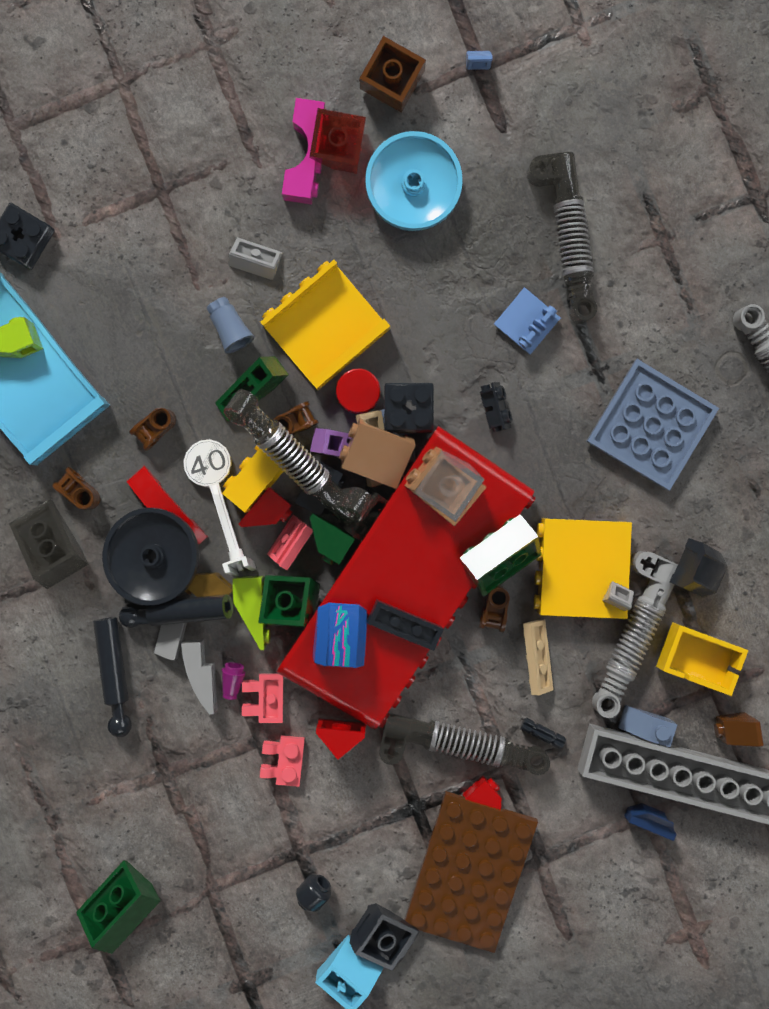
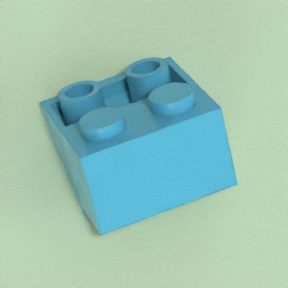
M347 935L319 967L315 983L345 1009H357L370 994L384 967L356 955L349 943L350 936Z

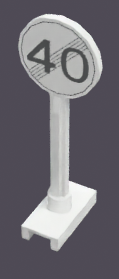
M210 439L201 440L193 444L186 452L184 470L188 478L195 484L210 487L230 551L228 552L230 561L222 565L226 574L237 577L239 576L237 569L238 571L244 570L243 567L251 571L257 569L254 561L244 556L242 549L239 548L220 487V483L229 475L232 466L231 456L226 447L219 442Z

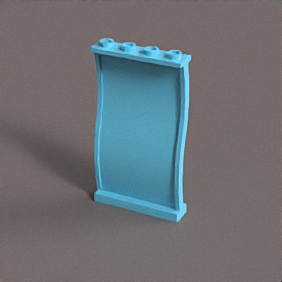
M0 272V327L8 324L15 317H25L34 323L43 347L42 350L24 358L0 357V429L24 455V459L29 465H38L108 408L110 404L90 384L32 309Z

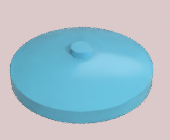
M419 131L399 133L384 141L371 156L366 170L367 196L375 212L385 222L396 228L418 231L434 227L451 214L459 200L462 189L460 163L453 150L443 140L432 134Z

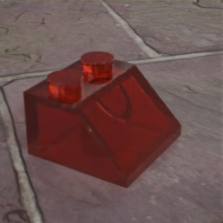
M318 108L309 157L333 170L357 174L366 117Z

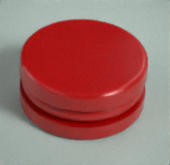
M352 369L340 377L336 386V395L340 405L346 411L353 414H364L374 409L379 402L381 394L379 381L368 370Z

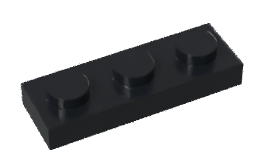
M376 599L367 619L369 625L433 651L444 631V628L436 623Z

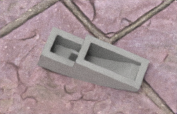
M204 639L185 640L181 643L182 656L192 689L208 714H215L218 710L215 662H205Z

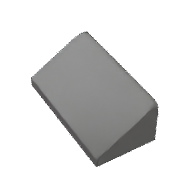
M237 237L229 253L228 264L231 267L273 280L282 252Z
M187 623L161 625L154 654L169 660H177Z

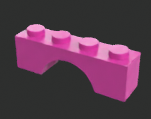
M296 98L292 122L294 130L303 135L308 142V151L304 160L299 165L285 170L282 197L284 201L312 205L313 197L317 198L319 183L315 181L316 174H321L322 159H319L320 150L325 149L326 135L322 134L323 127L328 126L329 111H326L325 102Z

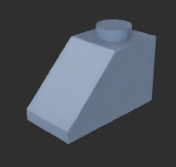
M625 705L618 728L647 741L670 748L677 724L669 718Z

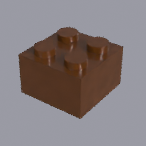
M383 36L359 78L360 90L402 113L425 72L426 59Z

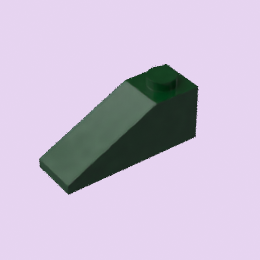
M276 356L259 357L215 404L228 422L232 421L272 392L289 374Z

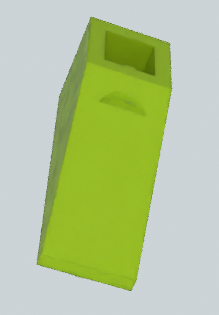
M15 317L8 324L0 327V357L24 358L43 349L34 323L25 317Z
M264 576L233 578V603L259 649L264 650L267 647L266 644H270V629H266V624L258 623L264 588Z

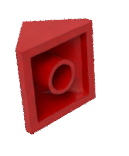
M319 718L316 734L339 760L365 738L366 724Z

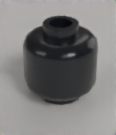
M309 875L296 889L299 906L311 912L319 911L331 898L330 882L322 875Z

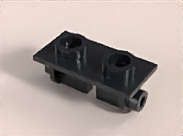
M492 382L491 387L490 384L481 386L482 391H480L483 407H493V411L485 413L489 429L492 428L494 433L502 431V428L503 430L512 428L511 423L513 419L510 410L506 408V391L504 387L500 385V382Z

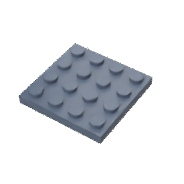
M636 359L586 442L667 491H670L719 408L639 359Z

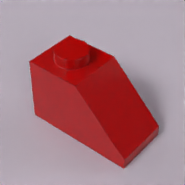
M268 487L238 525L241 527L278 524L280 521L284 523L293 513L290 510L293 505L272 487Z
M483 775L462 794L466 800L501 810L502 798L498 792L501 788L492 778L487 780Z

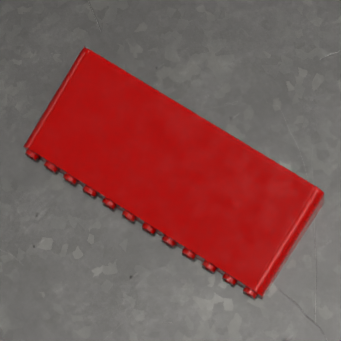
M437 426L319 607L327 603L358 604L367 610L368 619L375 601L378 599L449 629L455 620L453 614L457 608L462 609L469 598L466 596L469 590L476 588V585L464 569L460 557L463 556V553L468 548L480 544L486 535L501 529L507 520L519 516L524 508L529 509L536 498L533 496L534 490L443 428ZM435 447L443 450L446 455L471 476L486 486V489L455 526L405 486L408 482L406 478L409 473L415 468L418 469L423 463V456L430 449L434 450ZM316 610L276 672L372 729L383 728L389 718L387 715L391 707L395 709L402 699L401 692L405 687L408 689L415 680L413 674L418 667L420 669L424 667L429 658L427 653L430 649L367 623L364 666L353 668L323 666L314 663L312 656L317 618Z

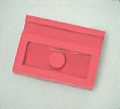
M292 515L267 555L279 564L280 567L288 570L312 534L313 529L300 518Z

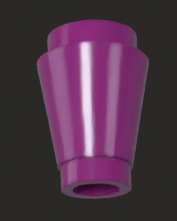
M228 662L225 664V668L222 669L223 698L228 700L237 699L246 673L242 664Z

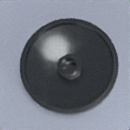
M160 508L134 510L120 518L110 529L105 539L102 552L104 572L113 589L128 601L140 605L167 603L184 593L195 578L199 566V546L196 536L190 526L173 512Z

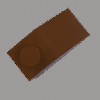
M745 712L716 716L717 724H714L716 737L726 745L764 746L760 721Z

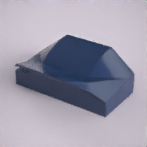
M644 803L627 808L624 816L629 823L672 841L675 840L677 834L674 830V823L668 820L663 811Z

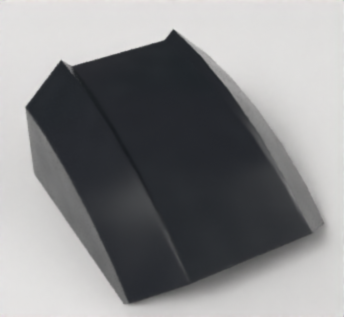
M688 538L685 550L670 579V583L704 598L717 593L728 567L719 551L702 542Z
M375 903L368 905L367 910L355 928L352 929L349 943L356 955L393 971L418 937L419 930L395 913Z

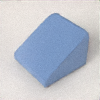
M490 51L466 52V69H490L492 63Z

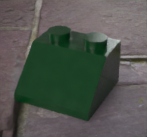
M313 513L310 521L318 552L323 554L321 559L331 565H334L335 562L340 564L356 537Z
M265 575L258 623L306 627L318 606L320 584L312 578Z

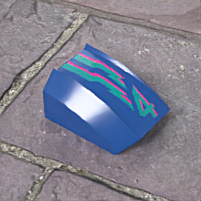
M327 603L318 607L312 656L314 663L323 666L353 668L364 666L367 632L366 609L358 604Z

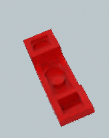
M143 466L126 481L147 508H160L180 516L194 532L198 545L208 537L197 523L190 519L160 485L161 483L146 466Z

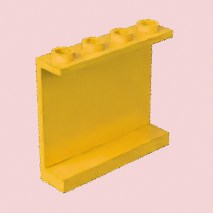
M332 260L330 263L326 261L317 269L318 273L314 277L305 278L299 284L300 288L295 293L289 292L280 300L282 304L275 310L274 308L267 310L262 315L263 320L260 322L317 390L321 389L390 330L388 322L385 319L382 320L339 269L335 260Z
M541 518V523L537 524V535L541 537L540 548L542 555L536 559V561L540 562L539 571H535V585H538V595H534V609H537V613L549 616L628 619V610L623 611L602 600L612 581L629 589L632 522Z

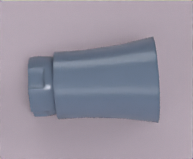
M221 297L207 306L210 319L221 339L225 353L238 351L254 340L255 336L246 327L227 298Z

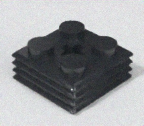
M9 203L0 218V252L32 270L54 234L55 229L15 204ZM19 233H22L24 235V238L18 239L17 235Z
M385 383L384 430L390 433H432L434 431L433 383ZM407 402H411V405L416 407V410H412L411 415H408L406 410H402V406H406Z

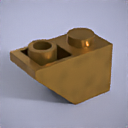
M218 572L196 573L194 580L185 592L189 595L193 593L196 597L230 595L233 592V585Z

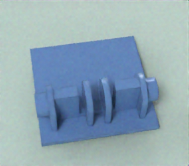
M524 287L494 325L528 354H531L561 317L556 314L557 310L554 307H547Z

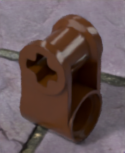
M307 401L275 417L271 424L286 421L289 424V434L294 435L317 425L319 422L314 419L309 409L310 403ZM301 412L304 413V415H305L307 421L304 420V418H303Z
M156 408L147 417L138 422L129 433L132 436L135 435L143 444L142 448L147 451L174 427L176 416L169 409ZM165 413L168 416V421L162 426L158 418L160 414Z
M70 467L66 469V474L59 482H55L52 485L58 493L79 509H95L100 503L101 498L98 491ZM86 492H88L91 497L90 502L87 505H85L82 500L83 495Z
M499 585L486 595L479 628L489 627L499 629V632L504 633L510 596L503 586ZM496 591L504 593V598L500 602L492 601V595Z

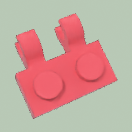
M259 674V681L243 680L242 692H259V704L243 703L242 716H259V723H283V676L280 674Z
M281 735L280 742L264 741L262 754H279L278 766L261 764L260 778H276V785L300 787L305 737Z

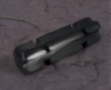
M525 718L520 728L522 731L528 734L531 732L532 736L548 744L552 743L558 749H562L566 742L564 736L558 733L555 734L554 731L539 723L535 724L529 718Z

